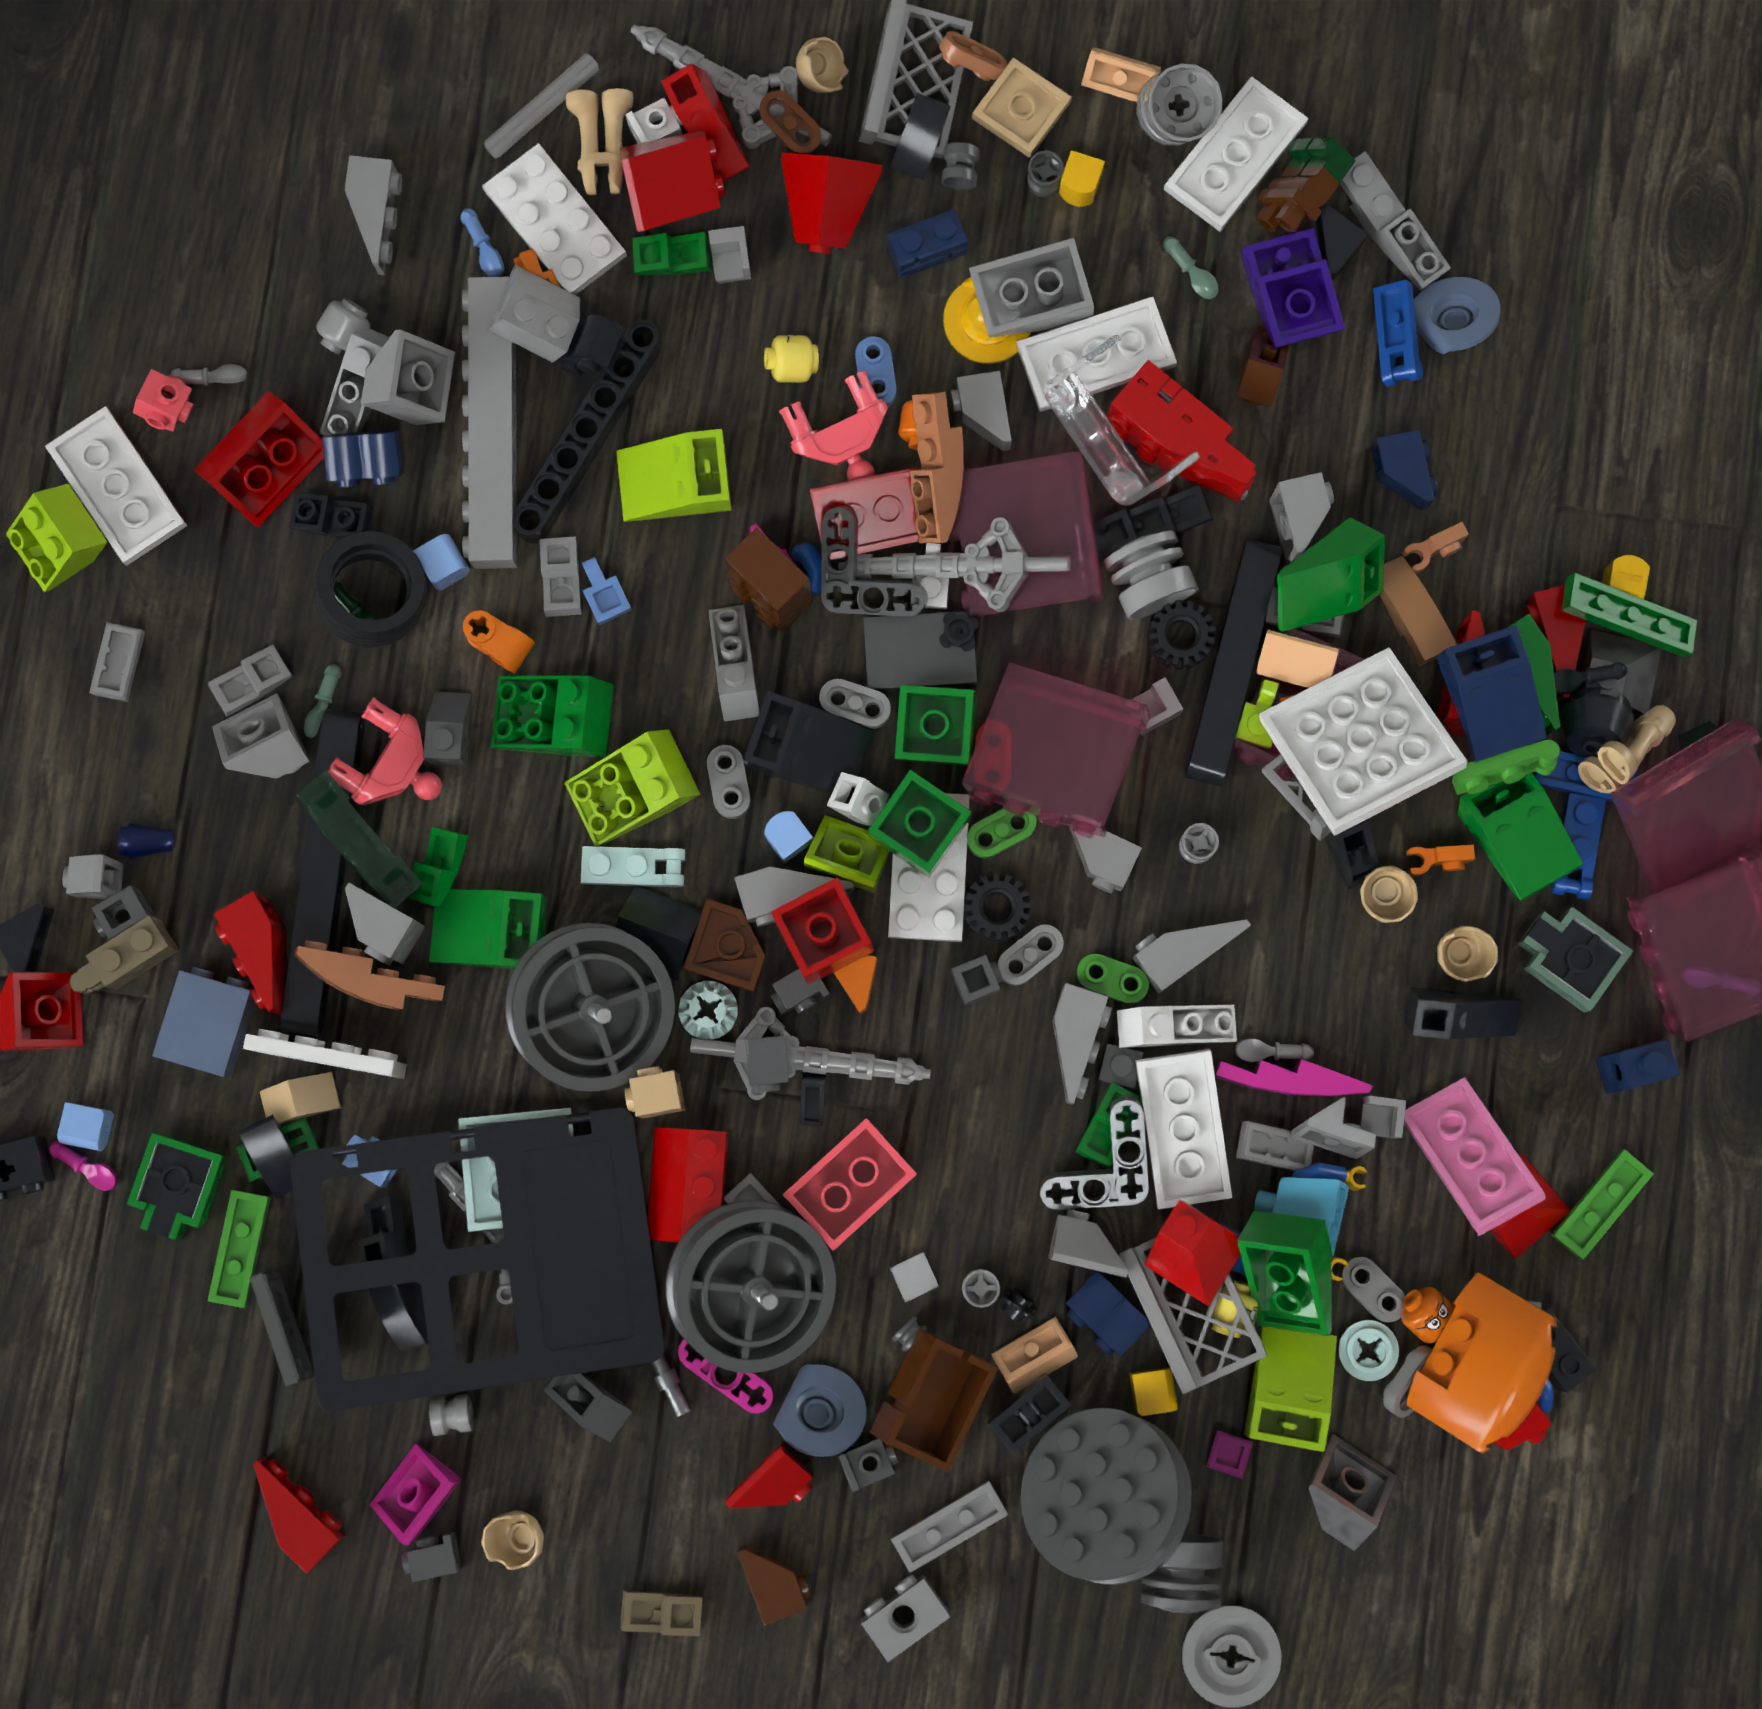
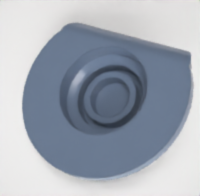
M1452 277L1439 280L1424 288L1414 299L1417 332L1429 346L1441 354L1467 349L1481 343L1492 334L1500 320L1501 307L1497 294L1490 286L1473 278Z
M807 1364L799 1370L773 1425L783 1439L794 1449L811 1456H833L847 1450L859 1438L866 1422V1403L858 1385L844 1372L826 1365Z

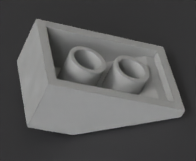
M1074 238L969 268L989 338L1056 329L1092 317L1094 314L1093 300Z

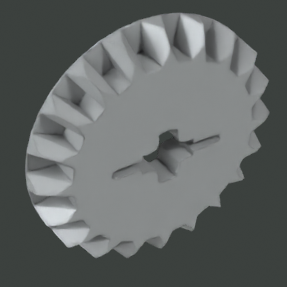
M1222 1605L1219 1609L1207 1610L1205 1614L1195 1619L1191 1628L1186 1632L1185 1641L1182 1646V1664L1189 1683L1200 1696L1222 1707L1237 1708L1258 1701L1272 1688L1281 1668V1648L1275 1631L1258 1613L1238 1605ZM1229 1645H1235L1237 1653L1252 1659L1241 1658L1240 1660H1234L1233 1666H1227L1225 1658L1217 1654H1211V1652H1225L1229 1650Z

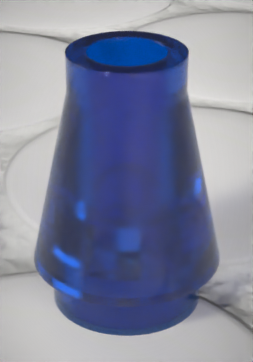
M129 823L128 827H119L120 856H129L131 860L157 853L174 851L173 829L165 830Z

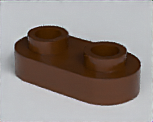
M772 91L763 97L759 113L764 124L792 152L796 154H810L814 152L821 140V130L818 124L790 95L783 91ZM778 104L784 108V114L781 117H774L771 114L770 109L773 105ZM801 130L808 132L810 136L809 141L806 143H800L796 139V134Z

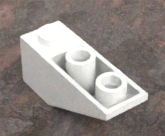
M1234 1005L1151 1006L1117 1011L1119 1048L1237 1042Z

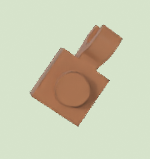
M1460 522L1430 536L1421 543L1408 545L1402 554L1407 556L1411 553H1416L1420 556L1421 562L1412 567L1415 573H1419L1427 567L1431 557L1440 553L1442 558H1445L1461 550L1462 546L1460 543L1465 540L1469 533L1463 522Z

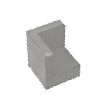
M744 226L708 231L716 282L725 283L751 279Z
M1166 677L1155 682L1148 691L1127 701L1125 704L1141 735L1179 716L1183 710Z
M1376 1096L1362 1097L1359 1126L1364 1131L1376 1134V1137L1402 1138L1406 1100Z

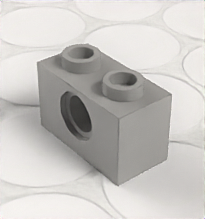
M913 1574L908 1576L895 1586V1590L898 1593L887 1601L880 1597L863 1610L866 1616L862 1618L861 1624L887 1662L950 1618L949 1610L924 1574L917 1579ZM900 1605L911 1607L915 1613L913 1620L907 1624L896 1622L892 1615L895 1608Z

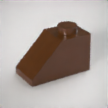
M1256 328L1240 380L1237 397L1243 398L1252 405L1271 407L1284 371L1289 345L1275 348L1266 329Z
M747 1545L739 1548L737 1553L764 1626L808 1608L807 1598L812 1597V1593L805 1575L798 1577L795 1567Z

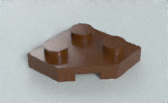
M706 899L684 970L755 992L766 956L743 911Z

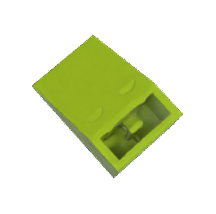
M722 429L682 433L616 451L624 522L732 510L725 441Z
M669 729L644 733L564 782L595 847L606 844L641 827L700 795Z
M1261 1326L1260 1339L1268 1356L1255 1362L1244 1435L1251 1439L1325 1452L1331 1416L1337 1336H1323Z

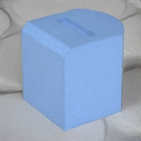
M441 534L413 550L436 590L441 591L466 577L470 572L468 564L450 534Z
M792 811L781 812L773 816L767 823L764 832L766 840L784 863H787L811 845L813 841L812 835Z
M65 1102L57 1133L59 1143L103 1151L108 1143L114 1114L109 1110Z

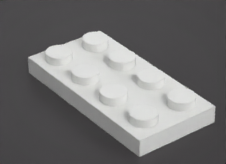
M1251 76L1220 115L1215 127L1199 141L1167 181L1164 190L1221 232L1304 128L1309 118Z
M539 143L482 185L484 192L528 247L535 251L537 258L547 270H553L561 288L573 295L578 294L627 256L623 247Z
M1153 297L1017 341L1016 344L1040 412L1126 384L1147 360L1151 361L1162 371L1174 368L1177 364Z
M106 406L45 446L126 566L187 526Z
M945 793L969 809L970 795ZM968 823L930 878L893 854L888 938L962 942Z
M259 1029L257 1036L250 1034L245 1036L243 1049L395 1078L404 1079L407 1064L397 1062L398 1055L390 1052L369 1049L368 1056L361 1055L362 1048L332 1042L331 1049L324 1048V1041L297 1035L294 1042H289V1035Z
M1206 1049L1135 1060L1157 1208L1175 1207L1179 1200H1183L1191 1205L1232 1198L1211 1050Z

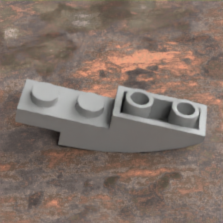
M1364 151L1354 158L1356 161L1340 182V186L1353 203L1349 206L1366 231L1395 266L1421 290L1448 271L1450 266L1411 208L1408 210L1404 209L1367 152Z

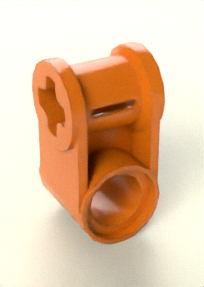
M482 610L469 613L463 622V631L469 644L514 674L535 644L530 637L520 630L503 623ZM486 624L488 633L486 635L479 633L476 637L473 628L475 626L482 627Z

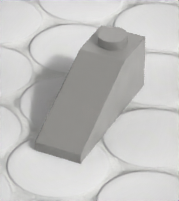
M1246 919L1168 932L1159 938H1156L1152 933L1135 946L1139 952L1132 959L1146 974L1149 982L1159 994L1249 928L1251 924Z

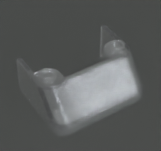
M1115 334L1051 378L1045 385L1044 393L1048 404L1111 497L1119 504L1131 505L1168 483L1200 458V456L1195 451L1148 480L1076 373L1081 367L1120 341L1119 335Z

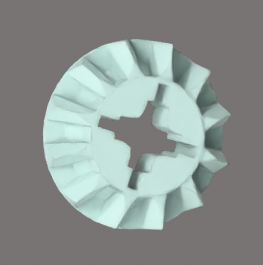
M705 980L690 986L680 999L678 1014L683 1027L691 1035L699 1039L713 1040L724 1036L732 1029L737 1019L738 1006L733 993L726 986L719 982ZM699 997L703 1001L706 1000L709 1004L714 1001L718 1002L720 999L722 1000L714 1010L718 1023L715 1024L707 1016L698 1018L695 1021L694 1018L702 1010L699 1005Z
M1361 1320L1346 1328V1331L1339 1340L1338 1357L1345 1370L1355 1378L1364 1381H1376L1387 1376L1396 1366L1399 1357V1345L1394 1333L1384 1324L1372 1320ZM1358 1338L1368 1344L1380 1339L1374 1348V1353L1377 1355L1376 1358L1380 1361L1379 1363L1369 1357L1356 1361L1362 1352V1348L1359 1346L1360 1343L1357 1341Z

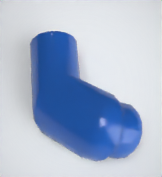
M808 542L798 543L792 548V559L803 565L807 571L806 576L810 579L812 595L819 596L821 594V555L815 545Z

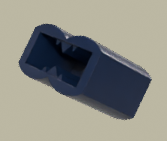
M399 430L340 433L322 437L327 481H337L338 487L359 485V479L373 478V484H390L395 482V476H400L404 473Z
M1095 1271L1065 1302L1070 1308L1066 1315L1081 1330L1088 1325L1098 1335L1093 1342L1108 1356L1115 1352L1121 1357L1151 1325L1098 1271Z

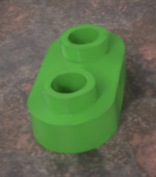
M1014 803L978 821L970 828L967 835L969 850L979 858H991L1026 840L1033 834L1037 821L1034 811L1025 804ZM1014 817L1022 818L1024 827L1018 830L1014 829L1010 823L1011 819ZM988 834L992 838L991 845L987 847L981 846L978 842L979 836Z
M1090 954L1084 957L1077 966L1076 977L1079 984L1086 990L1107 996L1110 999L1125 1004H1134L1141 1001L1148 992L1149 981L1146 974L1141 969L1104 955ZM1096 965L1102 969L1101 978L1094 979L1089 975V968ZM1133 978L1136 980L1137 989L1132 992L1127 991L1124 987L1125 979Z

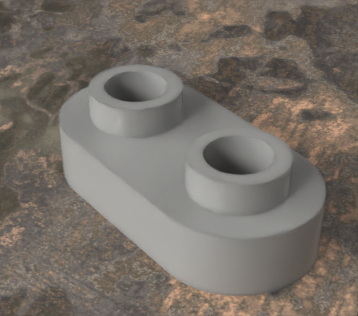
M843 679L828 681L820 691V704L825 712L857 725L875 729L883 726L890 717L891 705L889 699L879 691ZM842 694L845 697V701L841 705H834L831 702L832 696ZM870 705H876L880 712L877 716L871 717L866 714V708Z
M721 745L713 749L707 758V769L713 801L720 815L728 819H736L742 817L748 811L751 804L745 765L741 753L736 748L729 745ZM721 758H730L732 765L728 769H721L718 766ZM736 793L739 796L738 802L734 805L727 804L725 802L726 795Z
M1039 925L1008 948L1000 956L997 964L1003 981L1009 985H1022L1054 961L1062 952L1064 945L1060 931L1051 925ZM1041 938L1049 939L1051 948L1047 951L1040 950L1037 945L1038 940ZM1019 961L1023 966L1022 971L1018 974L1010 972V962Z
M1354 1257L1346 1261L1348 1267L1343 1265L1340 1272V1278L1343 1279L1341 1282L1345 1289L1375 1319L1383 1322H1394L1400 1319L1404 1309L1402 1301L1405 1297L1402 1290L1372 1260L1364 1257ZM1359 1269H1364L1367 1272V1280L1364 1283H1358L1355 1279V1273ZM1386 1296H1390L1394 1300L1393 1308L1388 1311L1382 1307V1300Z
M1426 1345L1412 1350L1407 1355L1405 1363L1393 1381L1388 1383L1384 1390L1383 1403L1385 1408L1400 1418L1406 1417L1414 1411L1406 1403L1416 1371L1422 1370L1433 1350Z

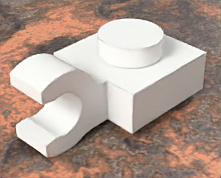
M926 543L925 555H937V553H940L941 544ZM916 576L915 579H912V582L921 584L927 591L928 602L925 608L947 609L949 578ZM912 591L910 607L919 602V597L913 596Z

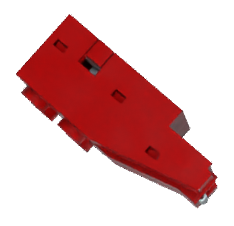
M1147 360L1111 402L1105 422L1109 426V433L1118 441L1123 443L1128 441L1137 449L1136 454L1149 465L1155 463L1161 469L1228 497L1235 503L1245 499L1248 490L1252 487L1251 484L1255 481L1256 472L1254 468L1256 465L1228 443L1234 428L1182 388L1172 378L1170 379L1166 373L1151 361Z

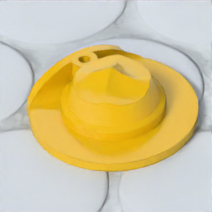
M971 277L967 278L954 290L946 303L944 310L946 336L959 354L974 362L993 364L1008 360L1018 353L1017 341L1029 338L1031 332L989 338Z

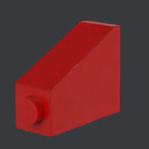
M782 153L781 161L795 242L810 244L809 252L830 254L831 247L846 249L882 173L883 165L832 156Z

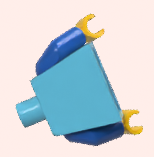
M1324 1163L1312 1164L1296 1170L1291 1178H1281L1277 1193L1260 1190L1255 1199V1211L1325 1220L1332 1248V1256H1334L1348 1191H1358L1367 1186L1355 1183L1353 1175L1354 1173L1365 1174L1367 1170L1362 1166L1347 1171L1342 1166ZM1332 1257V1267L1338 1262L1348 1267V1263L1344 1259ZM1332 1273V1279H1333V1280H1336V1281H1341V1280H1343L1342 1278L1337 1277V1276H1335V1275Z

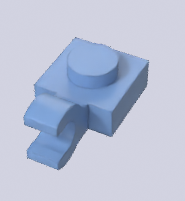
M595 557L582 563L592 584V587L583 590V593L599 625L632 610L616 575L605 580Z

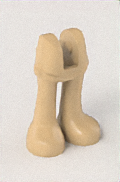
M609 89L601 95L605 125V152L602 153L598 150V95L589 90H573L566 94L567 108L578 118L580 125L581 159L578 161L577 169L582 173L583 184L588 195L597 194L598 175L596 174V166H609L608 180L611 194L621 193L624 176L620 155L622 125L625 114L629 112L634 102L633 93L629 90Z
M1664 705L1653 707L1634 722V726L1624 744L1618 741H1609L1599 749L1598 757L1590 756L1585 758L1578 766V773L1582 781L1592 790L1609 794L1616 792L1621 784H1627L1637 772V768L1646 753L1652 747L1658 746L1664 737H1667L1672 732L1676 721L1672 710Z

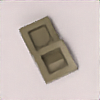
M623 1590L620 1629L621 1631L655 1632L673 1636H700L703 1597Z

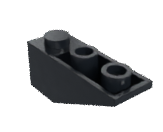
M1410 987L1405 1023L1414 1036L1442 1039L1515 1036L1521 999Z

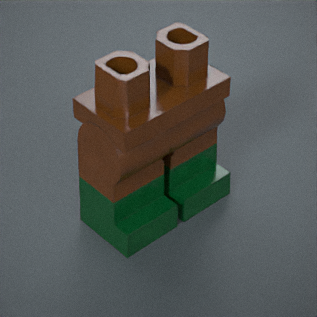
M1333 137L1314 138V140L1312 138L1293 140L1287 149L1293 158L1281 176L1274 178L1270 182L1268 189H1263L1258 196L1264 207L1257 215L1256 220L1267 231L1276 232L1281 226L1289 232H1296L1304 220H1317L1322 213L1318 207L1323 206L1328 201L1356 161Z

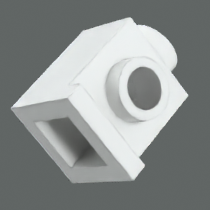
M665 98L635 113L631 111L625 114L628 127L637 144L682 135L680 126L683 124L676 115L673 106H668ZM660 119H663V121L659 125L652 124Z
M841 772L827 806L854 822L871 826L886 805L889 794L874 786L865 778ZM852 787H854L855 790L849 801V804H846L845 802L849 796V793Z

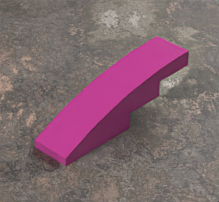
M1303 1059L1296 1061L1293 1072L1262 1060L1256 1063L1253 1073L1222 1061L1216 1064L1214 1075L1217 1079L1251 1089L1285 1095L1320 1097L1370 1093L1372 1088L1370 1084Z

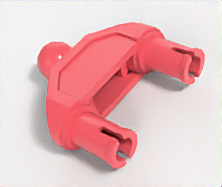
M866 370L857 373L862 388H859L854 375L845 379L859 408L856 411L857 414L819 432L817 430L813 431L800 401L791 404L797 417L796 420L793 419L788 406L779 411L793 438V441L790 442L793 453L833 465H839L847 461L849 464L847 468L848 480L875 475L874 466L871 462L862 459L860 454L870 450L888 410L886 402H883L882 399L878 400Z
M373 697L361 717L389 733V742L370 773L363 775L336 757L324 778L333 781L352 793L351 798L359 805L371 804L400 795L409 784L413 785L415 794L420 799L433 800L437 798L442 790L441 779L435 773H420L417 771L424 760V749L416 718L409 713H402L400 715Z

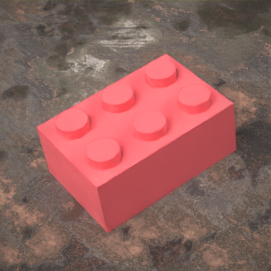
M866 1118L792 1185L783 1196L834 1251L913 1179L917 1173Z

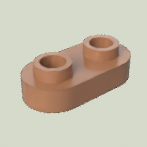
M948 31L939 45L942 57L947 63L955 67H960L961 65L968 68L985 81H990V79L997 80L1007 67L1006 60L998 52L954 31Z

